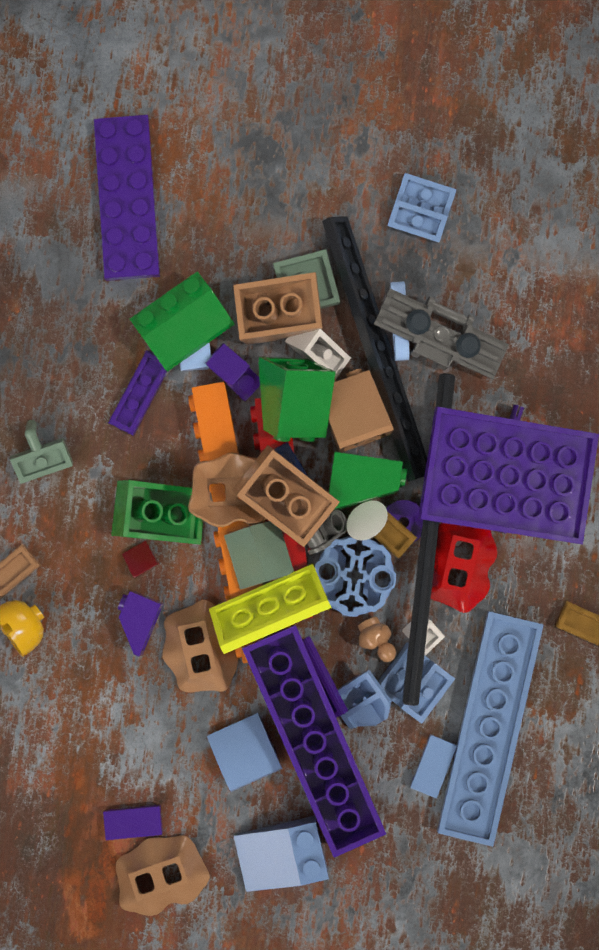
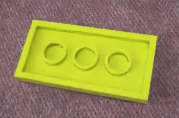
M311 564L290 575L283 576L209 608L220 648L226 654L331 608V605L316 569Z

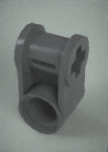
M340 510L332 511L309 540L307 551L310 555L326 549L334 540L347 531V520Z

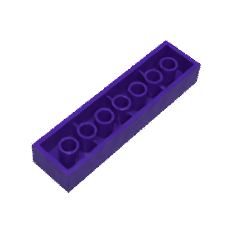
M296 624L242 646L248 664L333 857L335 858L386 835L383 824Z

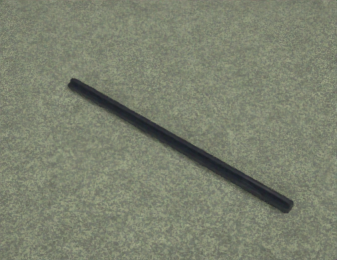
M449 373L439 375L436 407L452 409L455 375ZM428 520L422 521L402 697L403 704L417 706L420 699L439 522Z

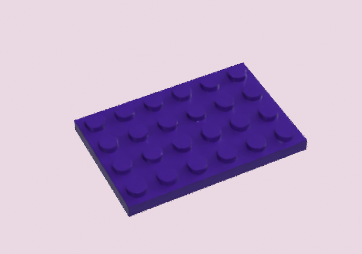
M435 407L418 519L583 544L599 434Z

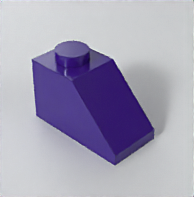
M130 591L128 595H123L119 603L118 610L121 611L119 619L133 654L141 656L145 651L164 603L136 591Z

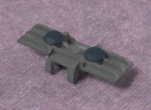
M391 288L374 322V325L415 343V346L409 352L411 356L418 358L422 355L437 362L436 367L442 370H446L453 361L494 380L509 344L473 328L474 317L471 315L465 316L439 304L431 296L423 304ZM433 312L462 326L459 333L431 320V313Z

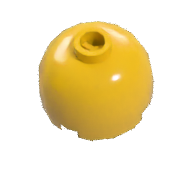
M8 601L0 605V629L9 638L18 653L24 657L34 650L43 638L44 628L41 620L44 616L35 604L30 607L24 601Z

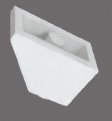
M321 329L291 336L285 341L304 359L312 360L336 371L335 378L339 376L351 359Z

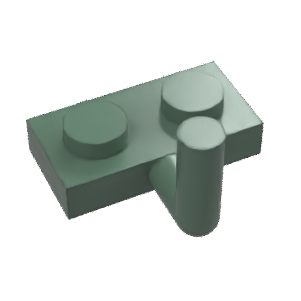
M34 420L27 421L25 428V437L30 449L10 456L11 464L20 484L73 466L72 458L63 438L41 445L36 434L37 423Z

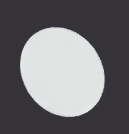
M367 501L358 505L348 517L346 526L348 534L356 540H367L376 536L386 524L388 516L386 507L378 501Z

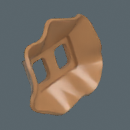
M231 452L213 460L197 463L193 470L192 495L188 506L191 514L215 527H225L235 521L257 525L267 520L243 500H239L233 491V488L257 458ZM210 484H224L225 501L212 502L210 500Z
M207 600L198 601L192 606L174 612L164 620L166 638L163 648V659L176 676L179 689L184 692L225 691L229 688L237 669L238 658L236 657L235 650L224 654L220 648L209 608L215 605ZM197 626L201 627L204 642L188 645L185 630ZM207 654L211 664L210 670L195 673L191 658Z
M184 835L169 838H148L137 848L121 856L116 862L121 908L146 916L159 914L171 903L183 905L194 901L207 885L210 878L209 872L195 844L189 837ZM176 863L182 879L168 884L162 868ZM150 873L155 888L152 891L140 893L135 878L141 874Z

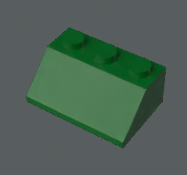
M198 271L130 318L132 324L167 372L235 325Z

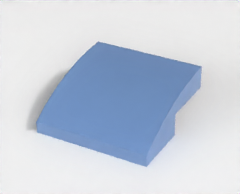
M405 173L387 226L440 242L457 189Z
M407 642L380 677L378 683L391 701L422 724L455 678L424 655L419 704L417 706L403 704L402 697L409 645Z
M258 713L207 736L216 761L231 792L282 769L274 746Z

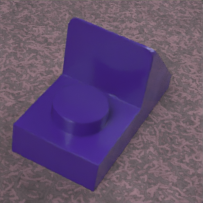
M224 343L204 363L245 402L260 386V377L249 368L250 365Z

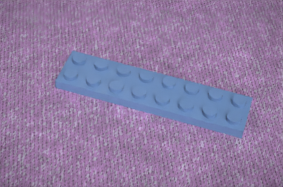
M487 611L437 832L439 834L494 846L543 624Z

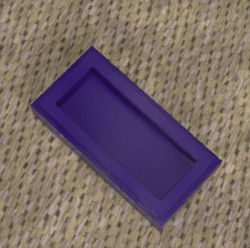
M161 805L110 809L103 812L106 840L163 834Z

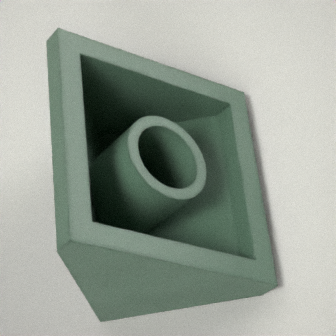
M272 522L260 523L224 535L240 590L287 576L294 572L282 530Z

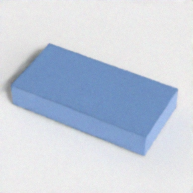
M430 734L410 788L437 799L457 745Z

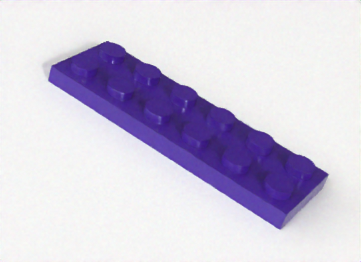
M148 115L94 119L104 278L106 281L160 277Z

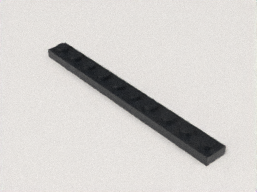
M348 216L328 217L322 221L326 237L340 274L343 289L359 332L368 365L394 429L392 436L400 461L403 462L402 469H407V482L424 478L427 456L386 331L374 325L379 310Z

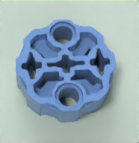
M351 536L336 539L329 547L324 549L318 562L315 563V569L331 607L341 612L342 615L357 617L361 614L375 612L385 604L391 590L395 588L396 573L394 572L391 555L383 545H379L371 539L361 540V545L368 547L370 550L361 551L359 556L355 555V550L346 547L357 542ZM341 550H344L350 556L349 568H345L346 557L341 553ZM372 553L374 556L367 560L366 570H362L364 557ZM355 560H357V571L362 574V578L356 580L354 590L352 591L351 578L347 577V572H352ZM325 563L331 564L335 569L334 576L329 580L322 579L319 575V568ZM380 571H385L390 577V581L385 587H379L375 583V575ZM343 580L347 581L346 592L336 597L335 594L342 590ZM360 583H364L363 594L368 598L366 602L359 595ZM350 595H354V600L362 603V606H354L352 611H348V607L343 605V603H339V601L348 600Z

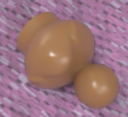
M372 617L358 625L360 630V647L365 649L378 647L377 654L383 662H391L395 659L397 651L394 645L388 643L392 633L387 625L381 624L378 617Z

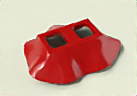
M447 523L439 524L431 592L432 600L441 602L459 612L467 613L485 598L490 589L488 570L497 558V546L491 530ZM457 541L473 545L471 559L466 560L454 556ZM452 568L467 572L464 587L448 583L449 572Z

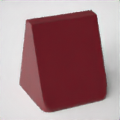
M146 540L122 554L133 578L141 576L160 564Z

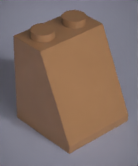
M356 369L347 373V378L336 381L335 378L328 426L339 453L388 437L394 430L369 370L363 372L362 369Z

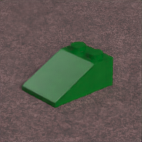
M133 480L117 481L111 536L201 545L204 520L194 516L189 511L188 506L192 495V488Z

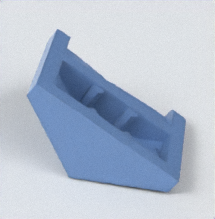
M370 670L355 676L337 689L348 709V712L341 715L348 728L376 726L388 718L392 701Z

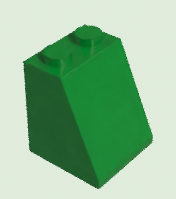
M259 357L263 430L273 435V439L282 442H288L291 438H298L299 440L309 442L314 441L315 438H326L336 371L309 359Z
M335 452L329 486V494L339 501L334 510L395 494L399 487L405 486L407 469H402L403 462Z

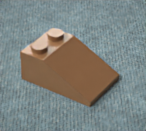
M316 272L233 285L239 339L246 345L275 341L323 329Z
M269 445L266 446L233 488L237 497L303 547H305L339 504L336 498Z

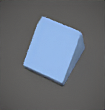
M210 343L180 363V371L209 369L204 363L211 356Z

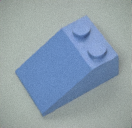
M316 816L234 835L246 892L302 886L329 879Z

